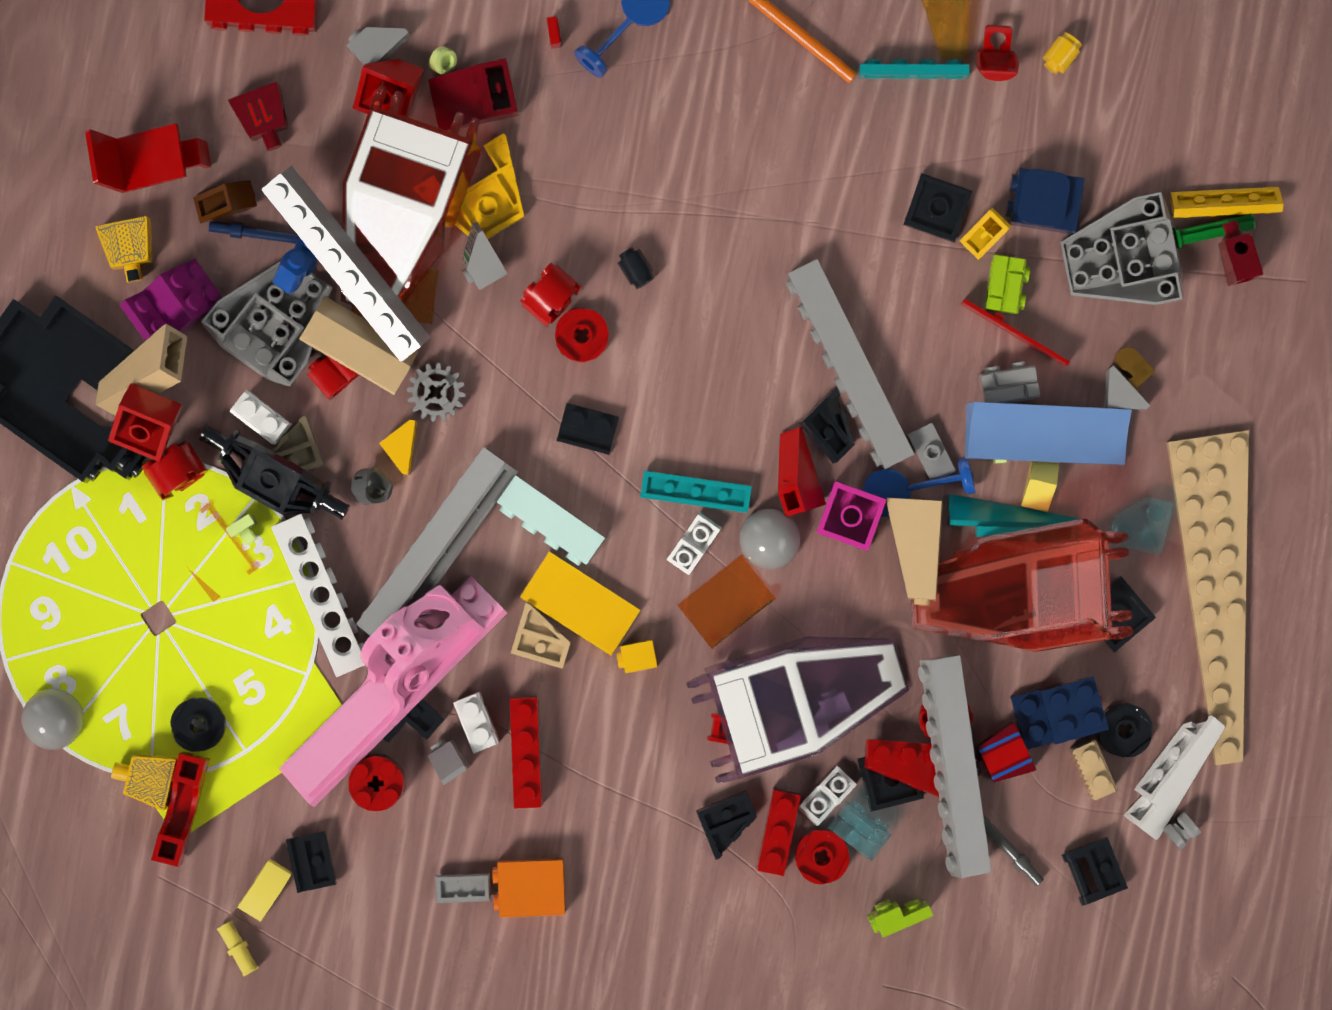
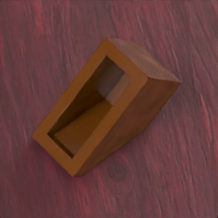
M251 180L224 183L193 197L200 224L237 215L257 207Z

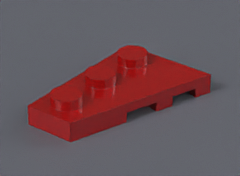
M866 740L865 768L939 798V793L934 785L936 772L935 765L930 758L931 744Z

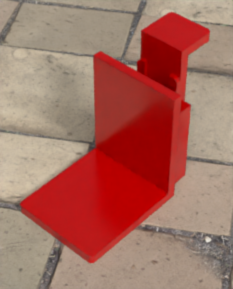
M176 123L120 138H114L92 129L85 130L93 183L114 191L126 193L187 177L186 169L196 166L203 168L211 167L207 141L200 138L181 141L179 127Z

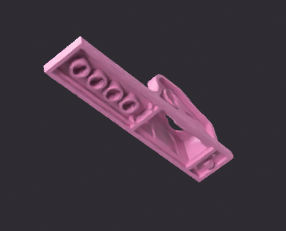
M470 576L453 594H450L445 588L438 585L427 592L424 597L392 614L367 639L362 647L360 658L368 668V675L364 683L279 770L311 806L315 807L507 614L505 609L476 579ZM441 622L444 623L441 627L435 629Z

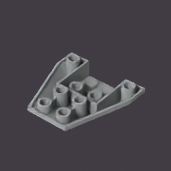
M1162 192L1133 198L1060 242L1072 296L1152 305L1184 299L1183 273L1173 223Z
M278 262L217 301L201 321V324L221 348L263 378L290 387L307 366L312 350L310 345L299 338L324 295L329 298L332 287L311 273L304 277L301 286L295 292L288 294L273 284V278L280 264Z

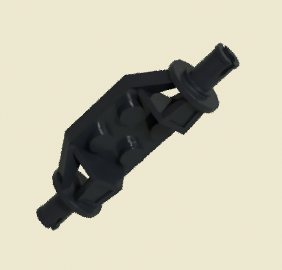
M207 425L199 438L200 441L220 451L218 463L223 464L235 489L281 515L309 513L314 516L322 508L343 520L350 508L349 504L330 495L331 482L323 483L300 466L259 443L240 436V431L235 430L232 435L227 437ZM232 451L244 459L241 468L230 456ZM301 493L314 497L313 503L297 499Z

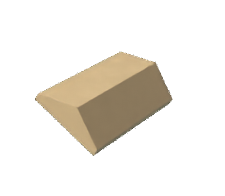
M325 295L299 338L301 341L393 395L402 383L418 353L417 350L401 362L367 320Z

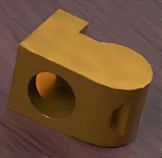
M1123 348L1114 355L1113 362L1116 369L1125 372L1130 377L1127 381L1135 389L1155 372L1134 348Z

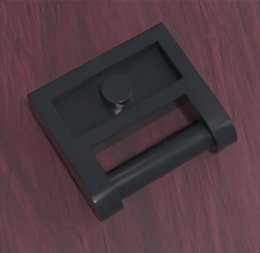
M1108 837L1061 854L1064 863H1068L1080 894L1079 901L1081 906L1128 889ZM1085 856L1098 890L1090 892L1077 858Z

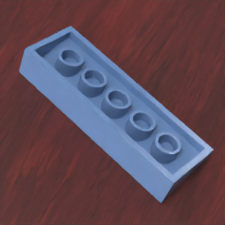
M971 402L966 404L965 458L1125 465L1127 435L1132 409Z

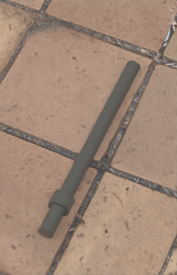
M983 814L986 833L1013 861L1012 865L1017 871H1022L1035 886H1038L1044 878L1031 866V860L1024 853L1020 854Z

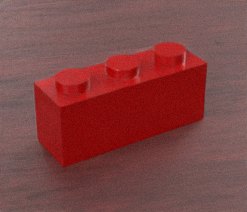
M773 788L756 866L757 871L784 876L801 797L800 793Z

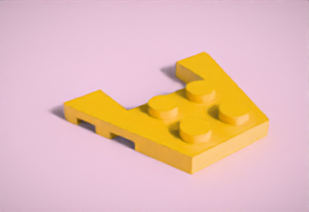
M504 133L483 145L497 171L448 199L443 216L467 236H469L472 224L476 221L487 239L525 217L507 137ZM432 176L414 187V190L431 206H434L441 186L436 177Z

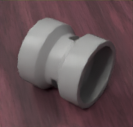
M1185 812L1177 817V822L1173 825L1169 824L1163 829L1168 838L1180 851L1187 846L1188 840L1191 838L1195 839L1201 834L1199 828Z

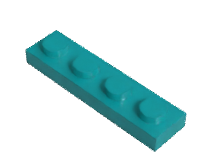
M869 59L865 60V64H860L859 79H967L969 77V64H963L962 60H947L946 64H936L935 60H920L919 64H908V60L898 59L892 60V64H881V60Z
M644 471L640 498L748 513L752 486Z

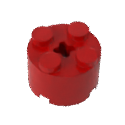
M552 262L542 271V277L538 280V284L533 281L523 292L524 296L520 300L522 307L546 328L572 303L570 302V297L573 294L577 296L582 289L578 282Z
M183 441L178 445L174 443L167 447L163 453L165 456L161 458L160 462L151 459L142 466L145 476L162 501L173 497V490L176 492L180 490L182 492L205 475L204 473L208 472L191 444L187 443V441Z
M372 755L360 761L353 768L349 776L348 787L352 799L359 807L368 811H383L392 807L401 798L405 790L406 778L403 769L395 760L386 755ZM375 776H378V779L384 782L379 787V790H376V787L371 785V781L375 779Z

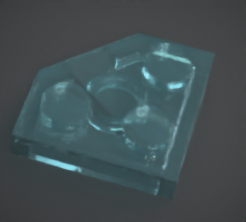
M1152 497L1143 498L1113 516L1107 543L1161 556L1174 503Z

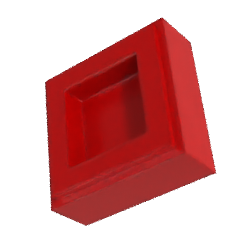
M556 16L548 17L547 25L551 49L561 48L558 18Z

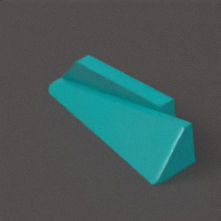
M953 494L948 496L947 525L975 526L974 537L1079 540L1080 521L1076 517Z

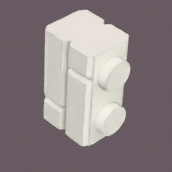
M245 390L230 410L232 414L272 445H277L279 440L293 425L248 390Z
M480 691L453 702L473 754L500 742Z

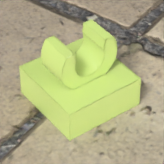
M247 514L225 528L231 538L240 535L246 545L257 540L251 527L258 523L252 514Z

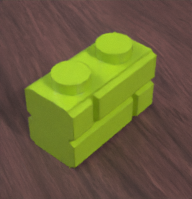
M1001 255L992 256L984 306L985 311L1017 315L1019 309L1024 310L1026 294L1022 293L1023 282L1028 283L1030 267L1026 266V259Z

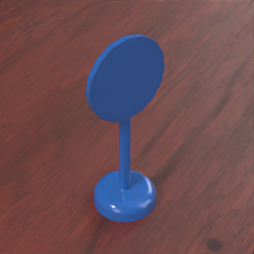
M622 0L623 13L627 17L624 22L596 52L588 46L582 45L574 51L575 57L587 71L596 77L602 78L607 72V65L600 56L632 22L641 26H651L663 20L669 11L670 0Z
M961 457L958 460L960 474L909 485L907 479L900 472L893 469H880L873 472L866 479L862 488L864 492L886 499L881 517H890L887 498L910 499L911 491L961 480L965 493H976L970 462L965 457Z

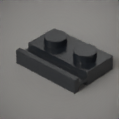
M566 403L556 441L609 455L619 417Z
M326 830L286 839L297 893L337 884Z

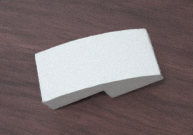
M699 512L667 558V561L689 575L722 527Z
M836 766L799 804L798 809L818 826L857 784Z

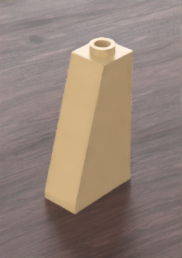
M168 324L163 325L99 382L95 405L116 416L118 406L130 383L159 394L181 382L187 336Z
M887 498L888 512L908 599L914 600V605L930 606V601L937 600L943 503L942 501Z

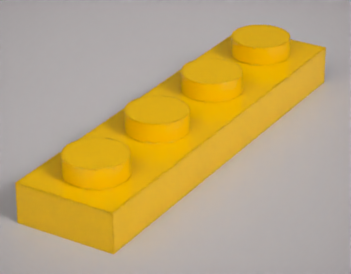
M1279 187L1170 193V204L1174 218L1257 213L1269 214L1283 212L1284 205Z

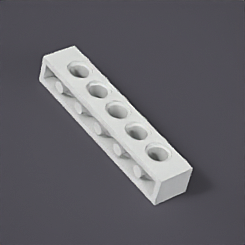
M300 514L272 526L273 533L335 676L339 677L364 666L360 658L364 643L358 644L354 634L359 631L353 617L347 619L343 610L348 607L342 592L336 594L333 584L337 582L331 567L326 569L322 559L326 555L321 543L315 544L311 534L315 533V529L310 518L304 519L303 515ZM297 537H304L308 542V547L304 552L298 553L292 547V543ZM315 562L318 565L319 571L315 577L309 578L305 576L303 568L306 563ZM326 587L329 590L330 596L326 602L319 603L315 600L314 592L317 588ZM329 612H336L340 616V624L335 628H330L325 623V616ZM340 637H347L351 641V648L346 653H341L336 649V641Z

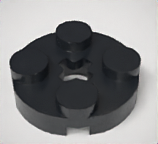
M203 697L191 698L179 704L170 720L175 741L179 746L191 752L206 751L216 746L223 738L226 730V717L219 705ZM201 717L204 720L205 729H199L195 732L191 721L193 719L198 720Z
M1129 703L1115 704L1104 711L1109 730L1098 732V738L1105 750L1119 757H1135L1147 749L1152 739L1153 727L1149 715L1142 708ZM1122 723L1132 726L1129 730L1131 733L1129 737L1125 735L1119 736V726Z

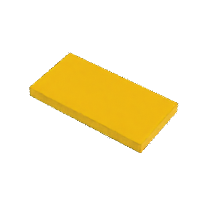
M550 551L520 596V598L610 656H612L641 611Z

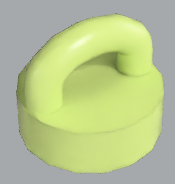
M445 46L438 47L433 51L428 66L431 70L441 75L451 73L457 64V55L453 50Z

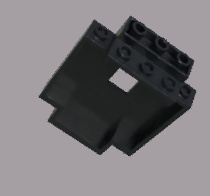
M58 296L53 298L41 317L19 301L12 299L0 316V424L83 483L96 480L102 471L100 467L102 463L110 471L118 473L127 480H130L132 476L137 478L143 470L142 466L144 464L142 462L146 456L109 442L108 439L112 426L102 427L66 402L81 380L98 391L99 382L135 350Z

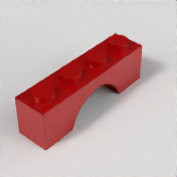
M205 0L204 21L207 25H211V29L225 31L230 26L238 27V31L254 32L255 28L265 29V32L270 34H282V30H290L293 35L308 36L309 32H316L318 0H284L277 9L268 13L251 12L244 8L239 0Z
M538 696L511 697L510 721L514 809L541 808L543 803Z
M188 752L179 753L172 778V791L168 809L157 835L151 860L176 867L183 864L210 758Z

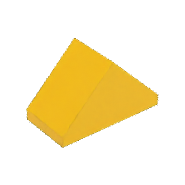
M991 208L960 242L979 260L1012 226Z
M415 420L407 421L379 443L404 475H410L417 428V421Z

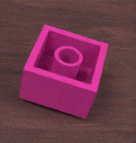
M835 481L816 533L868 552L886 499Z

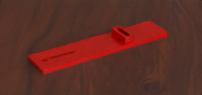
M966 299L961 302L960 305L1057 363L1064 367L1069 365L1070 361L1003 322L1004 316L998 312L991 315Z

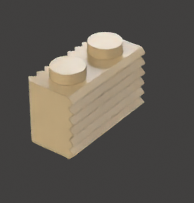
M1089 739L1069 748L1068 752L1072 753L1070 757L1074 758L1073 762L1076 763L1075 767L1078 768L1079 777L1083 778L1081 782L1085 783L1084 787L1087 788L1088 797L1098 800L1118 791L1095 739Z

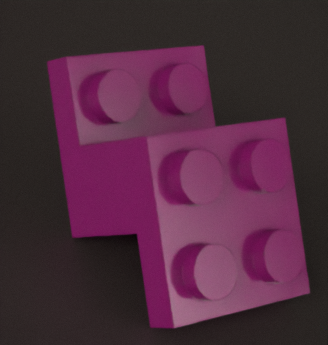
M194 258L160 274L142 292L125 299L120 304V307L144 341H146L165 324L181 333L187 332L197 321L207 315L217 301L223 297Z

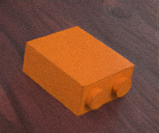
M564 858L498 860L497 867L492 868L493 883H498V894L493 895L494 911H499V918L565 915Z

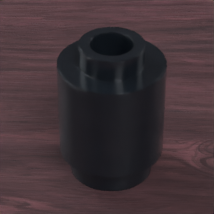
M631 247L619 255L621 260L617 264L630 285H634L636 289H639L655 279L652 274L654 270L640 249L635 251Z

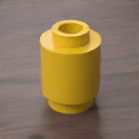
M1065 32L1062 37L1058 36L1043 56V59L1046 61L1044 66L1054 74L1058 72L1065 73L1079 55V49L1082 44L1069 33Z

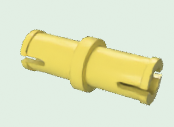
M233 921L217 929L229 949L227 953L229 956H233L243 973V977L259 968L247 949V946H249L247 941L243 942Z

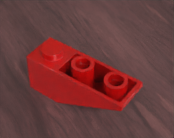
M802 427L780 434L778 494L786 517L826 505Z

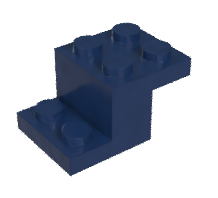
M1094 676L1070 683L1061 682L1010 697L1020 735L1027 750L1049 743L1060 744L1109 730Z

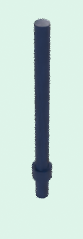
M210 221L209 232L229 234L231 238L241 239L243 236L296 244L299 239L297 233L243 226L241 222L232 221L229 224ZM355 242L362 253L371 254V243Z

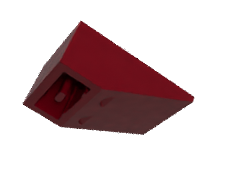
M506 58L480 63L428 79L439 133L519 116Z

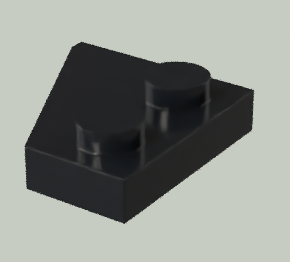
M837 388L830 390L799 422V425L833 464L837 463L855 445L852 433L848 429L846 413L842 412L837 398L840 396Z

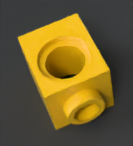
M653 640L620 646L621 652L616 653L619 669L624 668L625 673L658 667Z

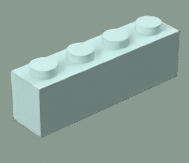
M516 475L497 501L501 505L499 511L511 519L516 515L524 521L521 526L535 535L539 531L546 536L544 539L546 544L555 550L561 547L569 552L566 558L578 566L582 562L587 565L605 540V537Z

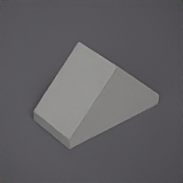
M1114 365L1106 370L1104 408L1143 411L1150 407L1146 400Z

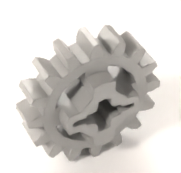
M437 363L436 369H432L430 364H426V372L423 373L420 369H417L419 377L417 379L410 377L409 380L414 383V386L407 388L406 391L413 393V397L407 400L409 403H416V406L412 409L413 412L423 411L421 414L422 419L431 415L432 422H436L437 416H440L443 421H447V413L456 416L454 408L456 406L459 408L463 407L459 402V398L466 397L465 393L460 392L465 383H457L456 380L460 377V374L455 373L451 375L452 367L448 366L445 370H442L441 363ZM438 374L446 378L442 381H433L429 376ZM422 383L425 386L424 395L419 399L418 390ZM433 386L436 388L443 387V390L440 392L442 395L440 399L436 397L430 398ZM454 386V398L450 402L448 390ZM431 404H440L443 410L432 411L427 409V407Z

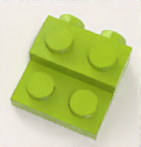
M919 898L905 903V909L903 910L900 909L896 901L890 902L887 899L874 905L875 910L871 911L867 918L874 933L880 932L884 938L932 917L933 913L925 900L920 901Z

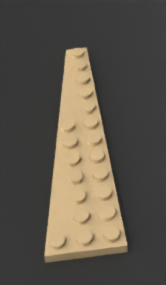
M1249 430L1167 442L1207 719L1208 716L1212 715L1225 726L1212 749L1214 765L1243 762Z

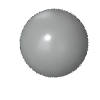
M762 509L750 515L742 525L739 535L740 548L745 558L756 567L767 570L778 569L787 565L796 556L800 546V532L796 522L790 516L786 517L783 511Z
M52 688L34 694L27 701L22 712L21 721L25 735L33 744L43 749L57 750L70 745L76 740L82 730L84 716L81 705L73 695L64 690Z

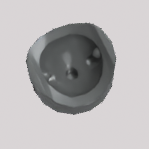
M376 467L360 469L355 473L351 483V491L360 503L364 505L382 503L387 501L392 494V482Z

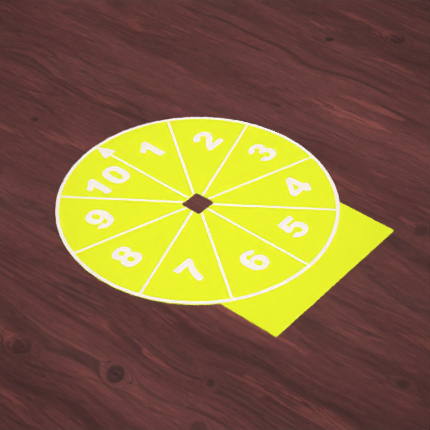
M146 457L142 463L145 464L151 459ZM204 464L208 472L204 473L205 475L182 492L180 490L177 492L173 490L172 494L174 496L164 501L161 500L145 476L144 470H142L137 478L132 476L130 480H127L104 466L95 481L90 480L88 483H83L77 479L55 494L35 514L17 540L6 564L0 585V652L7 676L23 708L34 694L45 689H61L77 699L83 711V727L76 740L63 749L83 762L112 773L115 762L130 766L131 758L134 755L178 758L179 753L188 752L210 758L191 830L193 832L281 774L282 772L279 768L342 704L314 663L319 637L271 528L276 524L286 521L285 517L235 489L227 472L211 465ZM247 514H252L258 523L251 527L257 540L246 545L240 535L231 538L225 528ZM297 537L293 541L292 547L298 553L304 552L305 549ZM308 562L304 565L303 572L306 577L312 578L314 574L312 566ZM316 589L314 592V598L317 602H319L318 590ZM159 601H163L175 618L176 623L157 636H154L141 617V614ZM191 698H207L219 705L226 717L224 736L216 746L206 751L191 752L185 750L177 744L173 737L170 723L171 716L176 707L182 702ZM201 717L198 720L193 719L191 721L195 732L199 729H205L204 720ZM157 809L164 820L167 809L164 811Z

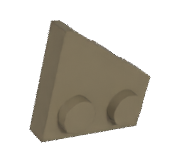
M306 415L298 420L299 422L271 449V451L306 471L324 466Z

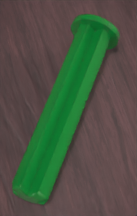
M1246 214L1183 229L1174 227L1177 248L1180 249L1185 244L1225 236L1222 225L1232 221H1239L1241 232L1252 230L1256 226L1254 215Z

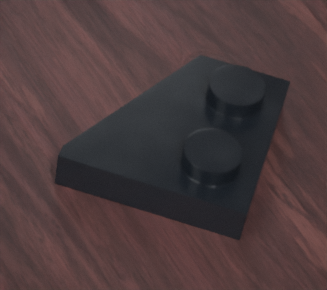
M747 790L696 810L715 860L720 859L727 847L732 842H735L740 837L742 831L749 827L757 818Z

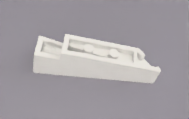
M1212 715L1208 716L1207 721L1202 723L1188 722L1183 724L1134 790L1142 796L1123 816L1157 840L1225 729V726Z

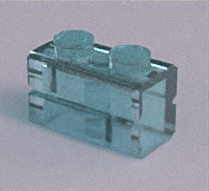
M846 800L827 827L872 861L891 837V834L887 832L889 826L878 817L873 821L865 815L868 810L856 800L852 804Z

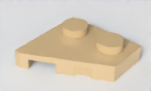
M525 603L511 654L563 669L571 642L531 604Z

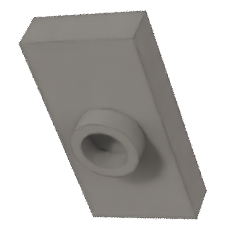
M933 423L907 435L929 480L946 477L956 472Z
M490 873L435 875L436 903L491 901Z

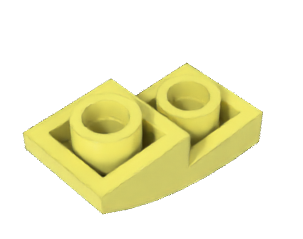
M269 858L249 890L239 902L237 908L261 922L289 880L292 872Z

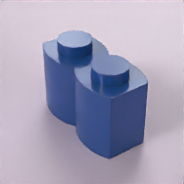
M300 237L294 249L289 250L282 257L273 278V284L288 294L295 292L301 286L304 277L310 275L319 262Z

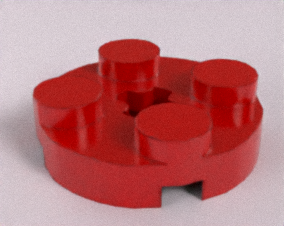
M573 309L566 312L559 319L555 330V340L559 351L567 359L579 363L593 361L607 347L609 339L607 324L603 317L594 310ZM578 328L581 331L585 328L589 331L587 333L589 338L587 342L583 340L577 342L575 340L577 337L575 331Z
M826 829L812 830L804 835L796 846V866L801 875L814 884L821 885L840 879L849 865L848 848L844 840L833 831ZM823 849L827 850L826 855L830 858L829 861H823L821 864H818L817 857L814 856L817 851L821 852Z

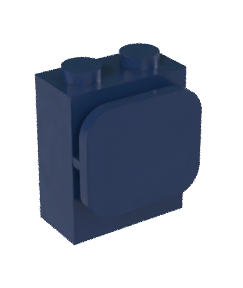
M1019 168L1017 174H1012L1009 190L1014 191L1013 200L1007 202L1005 217L1010 218V225L1073 235L1077 230L1085 178L1040 169Z

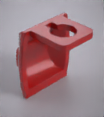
M987 25L985 27L983 49H978L976 65L980 74L988 80L1006 81L1018 74V57L1015 51H1010L1012 28L1010 26ZM995 32L1003 33L1006 37L1005 41L1000 44V49H994V44L990 41L991 35Z

